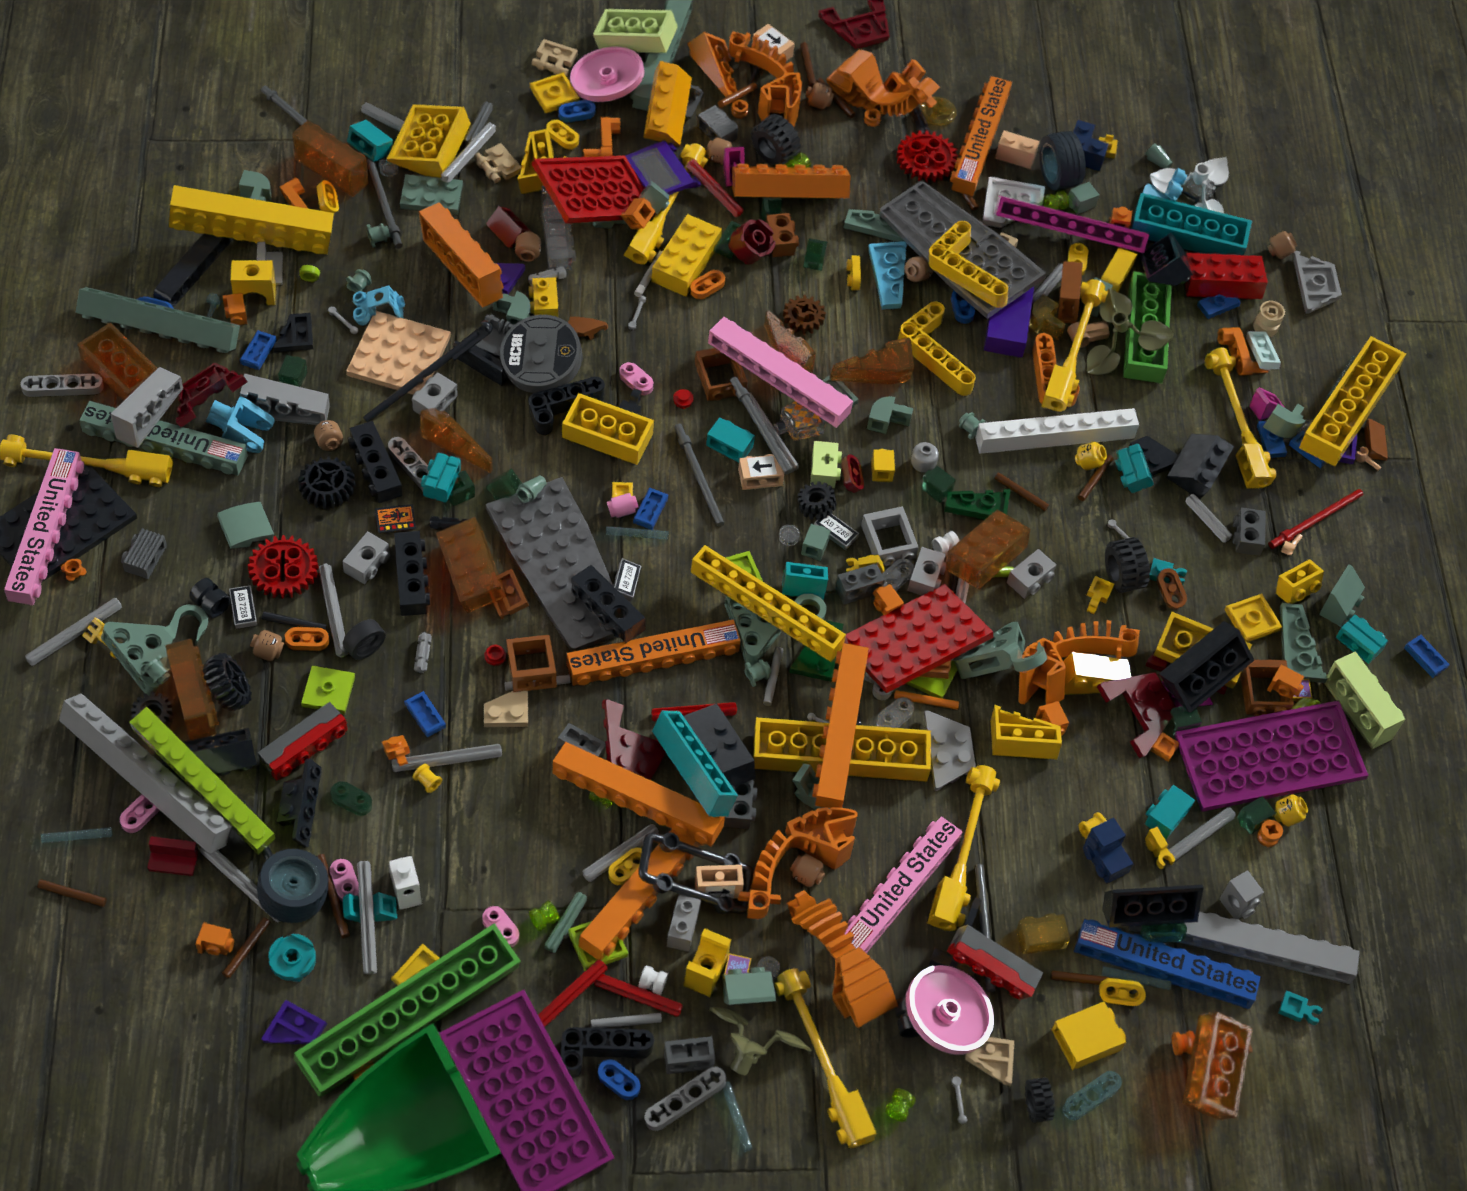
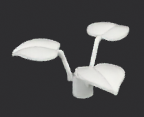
M1227 157L1198 163L1194 173L1190 172L1183 185L1191 178L1197 185H1202V203H1197L1195 206L1224 213L1222 205L1217 200H1205L1206 181L1215 186L1222 185L1227 181L1229 176ZM1166 168L1151 173L1150 179L1153 186L1159 192L1165 194L1168 183L1176 169Z

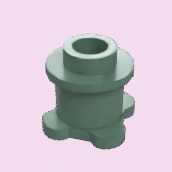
M383 223L372 228L370 224L366 225L367 235L372 248L375 247L377 242H387V238L390 237L387 226H384Z
M360 269L355 271L353 277L348 276L346 278L347 288L355 293L362 291L372 282L370 274L366 270Z
M973 412L965 413L959 420V427L961 429L964 428L970 433L968 435L969 439L976 435L979 423L986 422L984 419L979 421L975 418Z
M161 655L150 661L141 672L142 675L148 673L154 680V684L158 682L163 684L171 677L169 674L171 669L166 668L160 661L163 658Z
M759 659L758 663L750 665L749 662L745 663L744 672L751 686L755 687L756 681L764 678L766 680L769 679L771 668L767 661L764 662L762 659Z

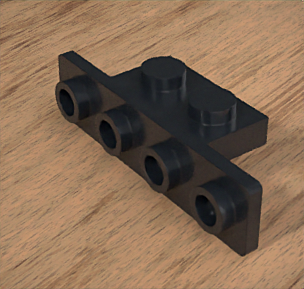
M310 758L305 760L301 779L283 783L277 823L281 826L294 824L292 840L303 848L309 847L320 777L322 775V767Z

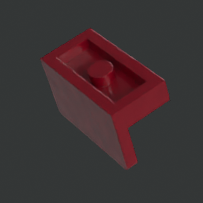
M498 206L486 223L508 248H512L515 245L518 235L527 231L532 232L509 208Z
M150 837L149 848L151 854L147 866L148 871L193 876L199 853L196 842Z

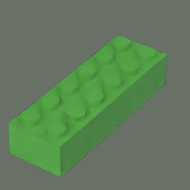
M1133 272L1128 290V298L1132 302V311L1128 316L1129 322H1132L1139 331H1141L1144 322L1152 320L1161 322L1169 327L1171 285L1149 282L1145 273ZM1129 328L1126 331L1123 378L1162 383L1167 372L1169 342L1159 350L1147 351L1139 345L1138 339L1140 335Z

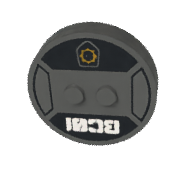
M534 315L519 321L506 333L500 348L501 363L508 379L519 389L530 393L568 384L576 376L582 363V347L576 331L568 322L552 315Z

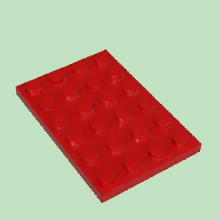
M626 156L534 159L531 164L565 223L623 220L620 215L625 213L632 201L639 198V195L645 189Z
M943 584L934 589V591H930L904 604L900 609L897 608L889 612V614L883 615L847 633L844 643L869 648L865 671L885 693H888L994 638L993 631L946 584Z

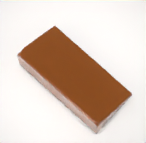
M1367 419L1364 430L1366 448L1369 450L1368 456L1371 459L1387 460L1385 426L1372 419Z

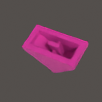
M728 147L724 149L723 170L726 186H732L733 166L737 167V164H745L744 147Z
M1259 387L1256 389L1249 407L1259 421L1270 417L1278 404L1281 406L1283 404L1275 394Z

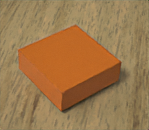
M1162 732L1150 751L1169 762L1178 749L1179 743Z

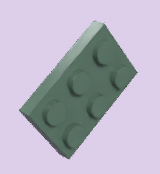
M405 174L400 209L421 211L440 202L451 214L458 215L463 180L452 179L449 183H446L437 177Z

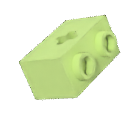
M814 441L810 483L814 482V485H816L817 481H819L823 485L825 482L828 486L831 485L832 488H835L836 480L840 481L841 468H837V463L841 464L842 452L838 451V443Z

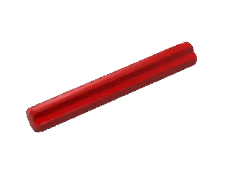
M692 159L687 163L686 167L735 217H739L743 213V208L696 160Z
M735 702L717 703L725 716L737 714ZM713 704L653 708L651 710L652 721H657L662 710L680 711L684 716Z
M597 960L538 1014L544 1027L607 970V966L603 961Z
M602 974L594 981V985L673 1016L678 1017L682 1011L683 1005L679 1002Z

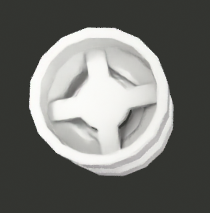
M953 531L946 533L944 537L939 536L932 540L934 551L946 554L945 556L949 552L954 553L961 548L960 540Z
M646 965L638 987L644 990L651 989L655 994L661 995L668 978V973L663 971L656 972L652 967Z

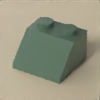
M1348 564L1319 614L1342 627L1345 620L1349 621L1355 613L1353 607H1359L1364 599V596L1361 594L1365 587L1353 566Z
M753 967L751 972L742 973V969H728V974H722L725 1003L730 1005L776 1001L771 971H765V967Z

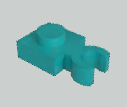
M1154 558L1149 579L1157 581L1158 574L1163 569H1173L1174 564ZM1173 569L1177 572L1178 576H1186V569ZM1164 577V582L1169 583L1170 579ZM1180 578L1181 583H1182V585H1183L1184 582H1185V579Z
M1286 991L1278 1014L1298 1022L1304 1017L1308 1023L1317 1025L1319 1019L1313 1017L1312 1013L1320 1015L1323 1009L1317 1005L1308 1006L1307 998Z

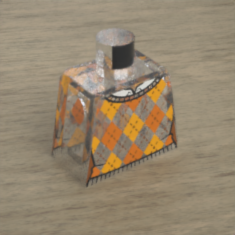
M794 401L781 410L780 422L774 424V429L778 435L788 432L791 439L797 441L823 435L826 422Z

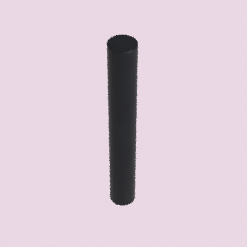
M265 611L262 614V620L294 627L323 628L327 630L326 624Z

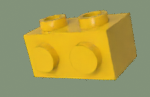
M556 277L532 278V286L528 287L529 298H533V302H530V314L558 317Z
M1309 559L1279 575L1276 594L1289 604L1301 601L1306 596L1316 593L1321 589L1324 570Z

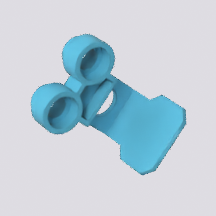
M1177 168L1168 183L1165 194L1159 192L1152 184L1145 185L1142 193L1177 201V198L1182 193L1183 188L1181 185L1185 182L1187 174H1185L1184 170Z
M389 285L369 291L367 294L358 291L353 295V303L357 307L353 312V318L359 325L367 324L371 316L376 315V306L386 303L391 305L398 318H404L403 307H405V301ZM378 293H383V298L376 302L374 296Z

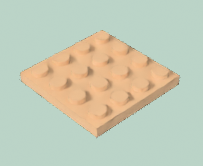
M376 311V315L372 316L346 370L347 376L398 390L443 355L451 337V332ZM434 373L424 378L422 384L415 386L408 393L414 395L416 391H420L425 386L426 381L433 377Z

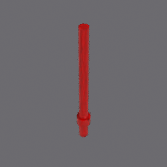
M1357 489L1290 530L1282 531L1278 537L1268 542L1269 547L1274 549L1285 543V541L1290 542L1297 534L1363 496V491Z

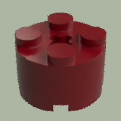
M751 219L733 231L729 242V249L745 264L756 263L773 251L775 247V241H773L772 237L774 234L773 230L763 220Z

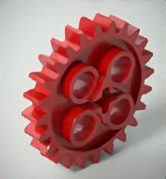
M919 130L918 135L912 132L911 137L906 135L905 140H901L897 149V164H901L900 169H906L905 174L911 173V178L918 176V181L925 178L926 182L931 178L935 182L937 177L943 180V175L949 177V172H953L958 157L956 154L957 149L953 148V143H948L949 138L942 139L943 134L936 136L934 131L931 135L928 130H926L925 134H922Z
M282 535L281 540L274 536L273 542L265 539V546L258 544L259 551L253 550V556L249 557V577L252 579V584L257 585L258 591L264 589L265 595L272 592L273 598L277 594H281L282 599H284L285 594H289L293 598V592L296 591L300 595L301 588L308 590V583L313 584V577H317V570L319 569L317 555H314L313 548L309 549V543L302 545L301 538L295 542L293 536L289 540H286L285 535ZM282 552H285V565H284L285 581H284V582H281V580H282V574H281V570H282V559H281Z

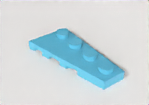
M905 241L869 244L868 250L882 310L896 309L902 306L907 244Z

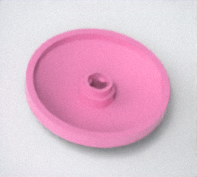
M606 47L582 57L574 65L570 74V80L579 97L594 102L612 101L631 93L638 87L644 77V66L641 57L633 50L624 47Z
M938 965L924 969L910 983L906 993L907 1013L915 1030L931 1046L946 1053L960 1055L975 1051L988 1039L994 1021L992 1006L985 991L971 976L954 967Z

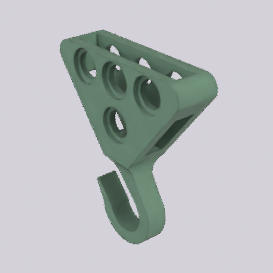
M803 594L794 601L801 606H815L819 611L816 616L823 620L825 619L826 604L819 596ZM726 595L724 605L729 619H734L744 660L746 663L749 662L750 665L758 663V660L763 657L782 631L769 622H762L763 618Z
M191 604L179 607L175 611L170 625L167 627L107 622L104 625L101 639L142 691L151 696V692L157 693L160 683L154 684V680L151 677H146L141 672L150 661L159 655L163 657L160 661L165 666L170 647L175 640L179 620L185 615H192L200 622L195 646L197 645L208 626V617L202 608ZM115 639H122L124 643H118ZM147 644H152V645H154L156 648H155V649H150V648H148L146 645H147ZM129 655H134V656H136L138 659H137V660H132V659H130L128 656H129Z
M1011 622L994 632V638L953 659L961 679L1010 669L1013 666L1018 672L1028 671L1043 664L1047 660V655L1044 647L1038 642L1037 652L1030 657L1022 659L1025 639L1018 622Z

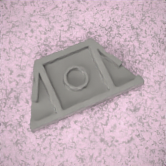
M1295 251L1292 256L1305 314L1339 300L1342 294L1335 264L1321 261L1313 256L1309 259L1300 256L1299 251Z
M924 711L925 730L931 731L934 791H939L948 783H953L961 776L967 775L971 767H976L970 727L933 712Z

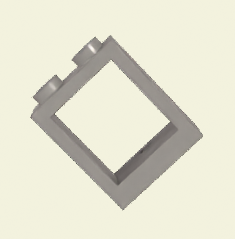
M903 506L863 515L861 526L872 555H879L884 566L900 561L907 562L916 558L918 544ZM900 525L907 545L882 550L875 530Z

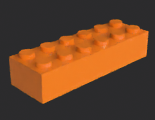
M737 164V167L733 166L732 190L735 197L850 198L851 175L842 165H833L832 168H825L824 165H813V168H806V165L801 164L794 165V167H787L785 164H776L775 167H768L767 164H756V167H749V164Z
M440 202L419 211L423 241L482 308L503 298L502 289L504 286L500 277L502 274L500 266L491 260L489 254L484 252L479 243L471 238L470 233L464 230L460 222L451 216L450 211L444 208Z

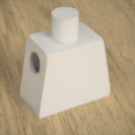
M412 856L390 861L389 872L399 910L422 905L419 881ZM408 889L412 892L410 894H403Z

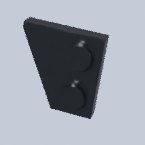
M311 313L290 314L286 321V326L280 332L278 342L274 344V353L313 350Z
M1149 436L1134 440L1129 445L1140 444L1151 476L1171 469L1179 456Z

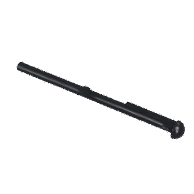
M486 320L481 321V326L364 415V421L367 423L373 420L415 386L422 384L424 378L434 373L452 358L454 361L491 334L493 330L492 324Z

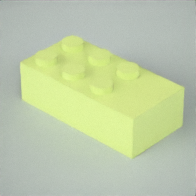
M605 9L593 36L599 49L624 47L634 52L666 53L678 26L672 10Z
M1356 651L1334 661L1327 674V681L1324 684L1336 701H1340L1342 709L1371 749H1374L1392 740L1405 720L1402 711L1395 706L1390 695L1384 691L1378 683L1377 677L1370 672Z

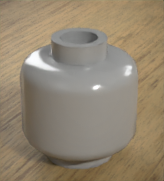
M927 442L917 444L911 456L912 466L919 472L926 473L932 471L938 461L939 452L937 448Z

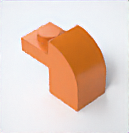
M911 59L902 73L892 72L883 84L887 92L891 93L906 92L911 89L907 84L913 76L920 81L926 71L917 60Z

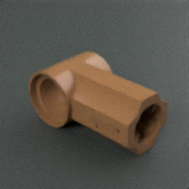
M1080 322L1073 323L1067 329L1072 343ZM1107 322L1087 324L1080 348L1087 346L1092 341L1108 338L1109 327Z

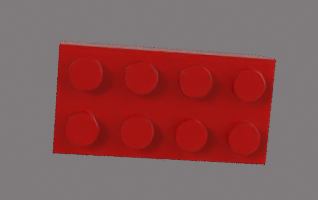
M1186 253L1193 273L1191 278L1184 283L1186 296L1215 297L1216 295H1223L1225 297L1241 299H1263L1268 281L1262 256Z

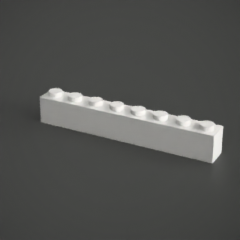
M1134 408L979 423L975 439L979 454L1134 439L1139 422Z

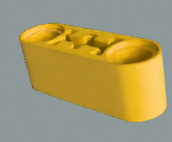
M1119 247L1101 280L1112 284V289L1118 292L1130 272L1137 254Z

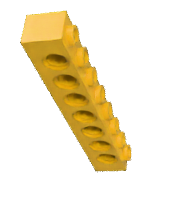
M706 545L692 559V574L825 659L832 662L836 657L837 651H841L845 641V633Z

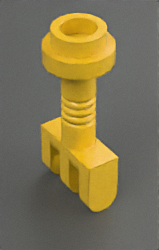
M94 618L92 622L98 627L95 628L89 625L87 629L93 634L90 635L88 632H84L82 636L92 644H96L99 640L106 645L101 639L105 624L98 618ZM110 652V655L113 658H116L115 655L112 652Z

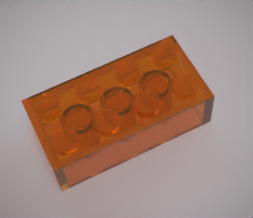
M309 120L292 133L295 159L352 197L368 184L367 159L362 153L353 150L348 144L336 139L333 134L327 133L319 125L313 124Z
M111 322L77 344L81 359L96 374L100 375L102 380L123 401L158 369Z
M996 510L948 551L946 570L975 588L980 589L1028 547L1031 529L1003 512Z
M475 517L436 533L459 601L467 613L506 597L484 532Z
M192 639L165 645L189 739L215 735V726L219 724L211 692L204 679L205 674L203 673V664L198 646H193Z
M1219 1012L1199 1015L1182 1104L1217 1120L1237 1118L1253 1028Z

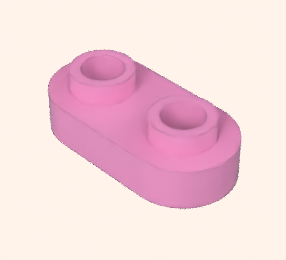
M630 362L624 363L620 367V379L632 390L635 388L642 391L640 395H648L652 392L653 379L640 367Z
M140 795L120 816L123 830L129 833L139 831L159 812V809L144 795ZM147 805H152L150 809L145 808ZM130 821H136L135 824H129Z
M346 859L334 861L330 866V874L339 900L343 902V896L347 894L359 896L358 881L352 864ZM340 867H344V868H345V870H344V871H341V872L338 871L337 869L340 868ZM346 887L352 888L350 891L344 890Z
M492 906L487 908L483 913V925L485 928L495 923L511 948L514 947L519 941L518 928L500 907ZM495 914L498 918L492 919L490 916ZM507 931L512 933L510 936L504 935Z

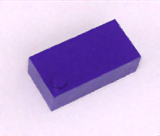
M1034 287L988 318L984 351L1023 357L1027 342Z

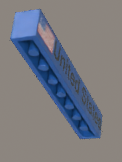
M1084 919L1074 948L1076 953L1250 1009L1255 1002L1261 977L1249 970L1233 968L1228 963H1218L1206 956L1188 953L1185 949H1175L1166 946L1163 942L1145 939L1139 934H1129L1117 927L1109 928L1096 920Z

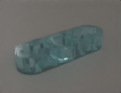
M1107 1071L1070 1096L1063 1106L1064 1115L1070 1120H1078L1118 1092L1122 1085L1120 1075L1114 1071ZM1107 1080L1115 1081L1113 1086L1109 1085L1103 1091L1102 1087L1106 1084ZM1089 1090L1096 1091L1099 1099L1096 1101L1089 1100L1086 1092ZM1082 1100L1083 1104L1079 1107L1078 1112L1070 1110L1071 1104L1076 1106Z

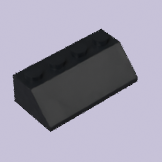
M1172 232L1145 249L1144 253H1139L1149 282L1177 286L1180 283L1187 282L1193 275L1184 249Z
M1223 621L1160 672L1159 675L1171 694L1187 712L1191 713L1250 665L1254 658L1240 631Z
M249 728L183 741L214 774L219 776L229 774L231 770H249L254 765H257ZM161 758L162 764L169 771H171L178 779L185 783V781Z
M1203 885L1110 890L1104 893L1102 910L1109 928L1198 922L1204 887Z

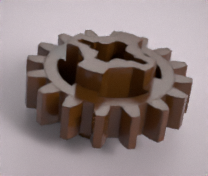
M797 295L795 300L790 298L789 304L785 303L783 309L784 323H789V329L794 327L796 333L799 330H802V334H805L807 330L810 333H813V329L819 330L820 325H824L826 312H824L825 307L820 306V300L813 301V296L807 299L806 295H803V298Z

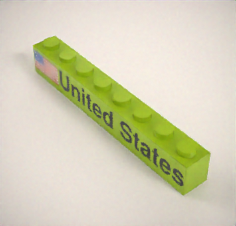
M148 707L144 708L130 721L131 728L210 807L232 825V829L258 855L275 840L274 833Z

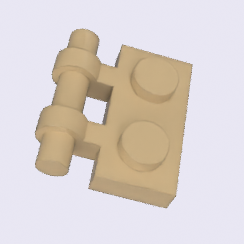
M543 39L536 51V57L541 59L533 58L532 65L542 71H551L555 75L564 72L567 76L569 69L563 68V66L571 68L578 55V50ZM548 61L555 62L556 65L548 63Z
M501 143L485 150V156H482L480 153L474 155L476 164L479 168L484 169L486 176L493 180L494 183H498L501 180L499 177L501 175L507 180L521 172L522 167Z

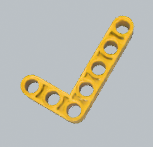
M967 221L956 222L929 248V266L993 307L1002 308L1008 303L1007 284L958 255L971 242V225Z
M937 301L931 302L901 325L898 343L955 392L962 396H967L972 393L976 378L975 374L928 335L941 325L945 311L942 303Z

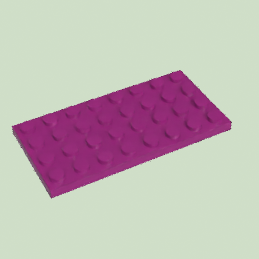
M1339 700L1177 731L1175 733V738L1179 743V750L1201 812L1365 780L1368 777L1367 770Z
M525 990L439 1033L441 1040L446 1045L454 1064L457 1066L490 1129L497 1147H499L501 1155L520 1191H557L615 1158Z

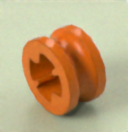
M744 100L734 101L732 103V115L736 118L746 117L748 114V103Z
M874 108L865 111L864 122L868 126H878L881 121L880 111Z

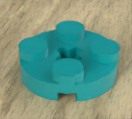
M291 934V936L285 938H278L269 950L270 968L276 976L284 980L301 981L313 970L316 963V952L312 942L300 934ZM297 953V960L289 962L287 955Z

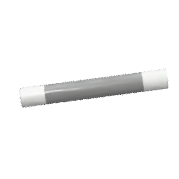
M658 251L634 292L637 297L642 296L651 281L652 267L663 251Z

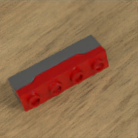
M328 702L258 752L260 763L276 781L281 777H286L295 767L304 764L306 759H309L318 751L324 750L333 740L341 738L348 730L346 719Z
M969 925L958 928L947 950L948 953L953 955L954 960L962 964L966 963L972 967L973 972L988 977L993 985L1005 988L1010 991L1009 994L1019 1000L1032 997L1034 989H1036L1043 974L1040 970Z

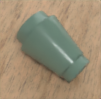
M1156 143L1145 153L1149 161L1162 169L1169 168L1173 164L1163 148Z
M539 475L520 484L516 491L518 498L524 503L532 502L547 485L544 477Z

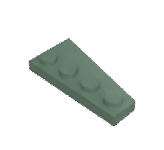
M849 209L844 228L897 242L904 241L882 219L880 214H875L874 211Z
M1281 603L1282 660L1287 661L1289 669L1303 675V679H1309L1310 682L1326 683L1327 676L1326 673H1323L1322 661L1320 656L1317 655L1316 643L1314 638L1311 637L1310 626L1303 605Z

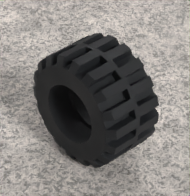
M773 114L768 116L751 131V140L756 152L769 165L771 164L775 167L776 164H785L800 152L801 144L797 131L788 120L780 115Z
M1131 537L1107 544L1105 549V567L1110 582L1114 583V589L1119 593L1145 588L1149 583L1150 567L1147 553L1139 539Z

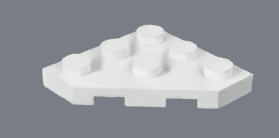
M989 177L982 223L1001 228L1014 221L994 214L999 195L1042 206L1045 186Z

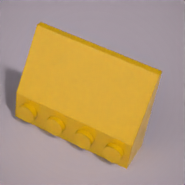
M412 105L387 157L388 162L427 177L442 178L441 174L454 161L471 124L465 108Z

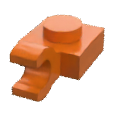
M403 735L394 736L382 741L383 749L389 760L396 758L399 766L408 764L405 755L410 754V750Z

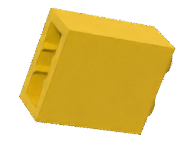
M1105 1002L1055 1021L1051 1029L1072 1070L1119 1052L1126 1043L1124 1031L1118 1028L1114 1013L1111 1008L1107 1007Z

